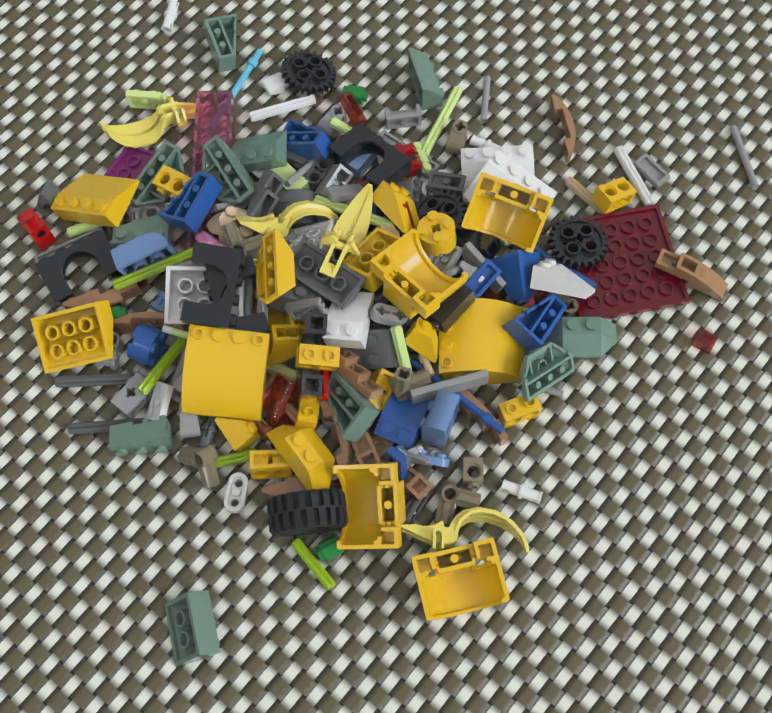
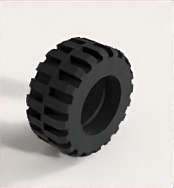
M310 489L280 494L269 498L266 504L269 532L277 537L328 532L344 528L348 523L346 498L344 492L340 489Z

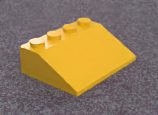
M83 173L57 194L50 209L66 221L118 228L140 181L138 179Z
M109 300L97 301L31 318L45 374L113 358V315Z

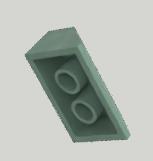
M411 47L408 48V72L422 111L442 106L444 91L442 88H439V77L437 74H434L433 61L429 60L428 54Z
M287 131L240 138L230 149L237 155L247 172L265 170V168L287 166Z
M208 590L186 592L164 604L175 667L208 659L221 653Z

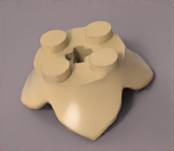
M228 206L225 211L214 215L206 224L209 232L219 236V244L226 246L219 226L236 221L242 240L261 234L240 224L236 216H246L247 211L233 206Z

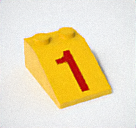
M383 180L373 193V202L403 233H407L413 228L417 230L419 217L414 200L409 196L410 192L402 186L400 188L394 182L388 183Z

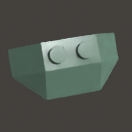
M217 134L202 146V172L213 175L223 186L217 196L220 202L241 203L255 192L254 181L241 161Z
M166 140L163 142L136 178L140 183L131 200L133 204L145 206L166 203L169 196L159 194L152 181L163 165L186 175L179 147Z
M560 317L543 344L548 341L553 342L566 351L571 352L573 358H601L617 344L616 324L602 317Z
M548 341L524 356L518 374L525 402L531 401L575 371L571 352Z

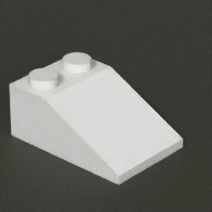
M547 258L545 261H540L533 265L530 288L583 299H587L595 293V289L563 264L556 263L554 259Z
M359 292L357 297L343 310L331 303L328 311L327 332L322 337L327 346L366 349L371 319L370 310L373 307L374 293Z

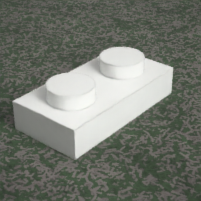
M159 381L156 382L146 418L155 421L159 420V416L167 415L174 386Z

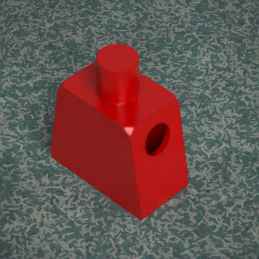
M28 208L17 216L16 219L41 251H44L57 241L45 222L32 208ZM42 231L43 235L38 237L37 233Z

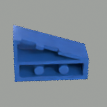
M292 118L289 119L283 131H287V151L302 156L305 159H326L332 142L324 131L310 125L306 126L303 122H295Z
M197 171L182 187L183 191L176 198L173 197L170 200L171 204L164 211L160 210L158 215L170 226L197 233L223 186L213 175Z
M554 293L511 319L502 327L524 349L530 352L543 345L566 310L567 305Z

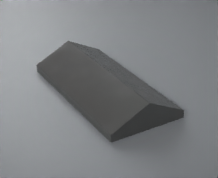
M304 238L293 250L296 280L342 310L357 297L366 281L365 277L343 263L335 278L320 273V268L327 253ZM331 256L329 263L336 265L338 260Z

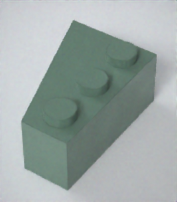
M237 13L204 19V35L219 72L236 69Z
M159 215L120 225L118 228L114 227L112 245L113 248H116L120 244H125L137 236L150 232L161 234L172 245L174 227L168 225Z
M332 372L329 376V399L327 401L329 406L333 408L334 420L339 424L341 438L357 443L380 411L367 397L340 376L338 372Z
M165 415L159 416V420L150 421L149 418L142 419L140 424L127 422L112 425L109 427V449L116 456H126L128 453L143 455L149 451L165 453L167 450H173V427Z

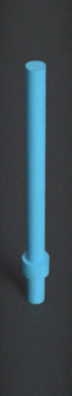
M258 48L247 61L246 68L208 126V129L212 131L216 129L249 74L258 65V60L263 54L261 49Z

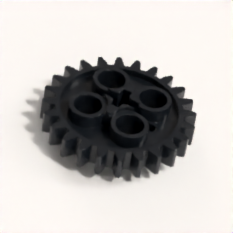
M301 49L300 53L295 50L294 55L289 53L288 57L285 56L280 71L282 73L281 78L285 79L284 83H289V88L294 87V92L300 90L301 95L307 92L308 96H310V93L317 96V92L323 95L324 91L328 92L329 88L332 89L337 72H335V67L332 66L333 62H328V57L322 58L323 54L316 55V51L310 53L309 49L307 53Z
M443 189L439 193L433 190V195L427 192L426 198L420 196L421 202L415 201L419 221L428 212L437 211L438 213L450 216L454 220L456 233H463L461 224L466 214L467 206L462 197L457 196L456 192L451 195L450 190L446 193L443 192Z
M571 215L569 220L563 217V220H558L557 224L553 225L552 230H550L547 241L550 244L548 249L552 250L551 256L557 255L556 262L562 260L563 265L569 264V269L572 266H575L577 271L581 266L584 271L588 266L593 269L595 264L599 265L601 260H604L608 251L609 242H607L608 235H604L605 229L599 230L601 224L594 225L595 220L593 219L589 222L587 216L584 220L581 219L580 215H578L577 219H574L573 215Z

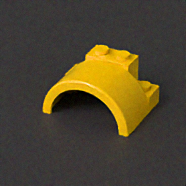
M481 172L461 226L466 229L496 236V238L514 244L529 253H533L554 199L502 178ZM487 192H493V193H494V196L489 195V194H486V193H487ZM529 207L534 208L536 212L530 210Z
M414 228L370 260V270L383 281V296L409 319H412L418 313L423 318H428L440 308V303L463 286L469 277L465 271L462 272L459 278H452L442 273L425 254L420 243L419 232Z
M377 462L375 464L334 465L333 474H336L339 478L342 491L345 494L348 523L342 528L341 535L337 540V549L400 548L402 546L401 524L406 521L404 480H398V463Z
M494 537L459 547L411 557L427 621L485 609L510 600ZM476 560H483L485 562L476 566ZM433 571L434 576L428 577V574Z

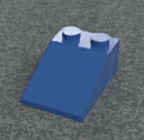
M392 391L378 420L374 434L409 449L413 448L421 429L420 423L422 418L427 415L430 400L412 404L409 397L404 401H398Z

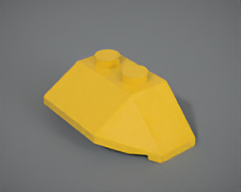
M276 228L262 237V246L256 261L257 298L265 304L271 303L296 286L294 253Z
M281 425L267 432V437L307 490L329 489L335 458L312 428Z

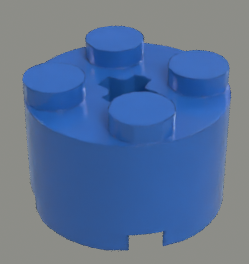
M139 324L131 337H134L132 344L128 343L127 356L134 361L154 368L161 356L168 350V346L165 344L168 333L147 324Z

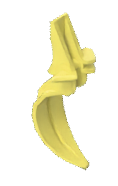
M167 96V103L159 105L155 113L143 120L124 125H106L101 121L100 125L105 134L116 142L127 147L139 148L156 143L163 135L164 129L170 124L184 127L188 119H195L206 114L199 103L177 102L173 100V97Z
M368 183L355 196L337 220L332 231L324 233L320 243L330 247L320 268V273L335 278L348 252L357 256L360 255L357 246L362 238L367 236L371 221L373 205L372 184ZM335 249H339L342 253L337 264L329 263Z
M305 200L289 205L278 217H274V214L270 213L263 217L236 216V219L240 224L263 235L276 228L285 237L288 235L293 223L304 216H324L334 219L335 224L339 217L328 206L319 202Z
M482 507L465 509L454 517L449 527H445L443 521L431 526L401 525L402 533L431 545L434 552H438L439 548H452L455 545L458 531L465 524L470 522L490 523L512 534L519 541L524 552L529 553L528 542L522 530L513 520L493 509Z

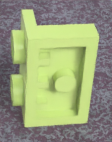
M137 89L126 90L125 94L130 108L156 110L159 105L166 103L167 97L166 94H161V92L140 91Z

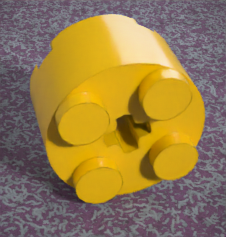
M430 211L419 221L417 231L419 232L420 243L425 254L438 257L439 254L445 253L446 255L455 248V223L450 216L438 213L437 211Z

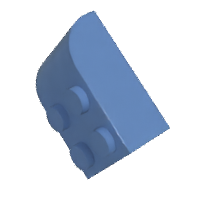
M155 232L137 236L133 240L120 244L110 250L116 269L123 275L179 253L161 234Z
M439 391L435 399L430 400L427 408V417L424 416L420 423L421 429L419 434H422V442L442 450L444 449L458 415L460 395Z

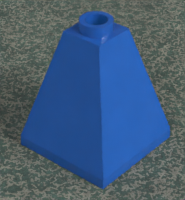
M515 250L490 259L502 271L500 276L507 283L503 289L510 300L517 302V305L526 304L528 299L533 298L534 289L530 288L533 265L539 263V252L533 251V253H529L525 250Z

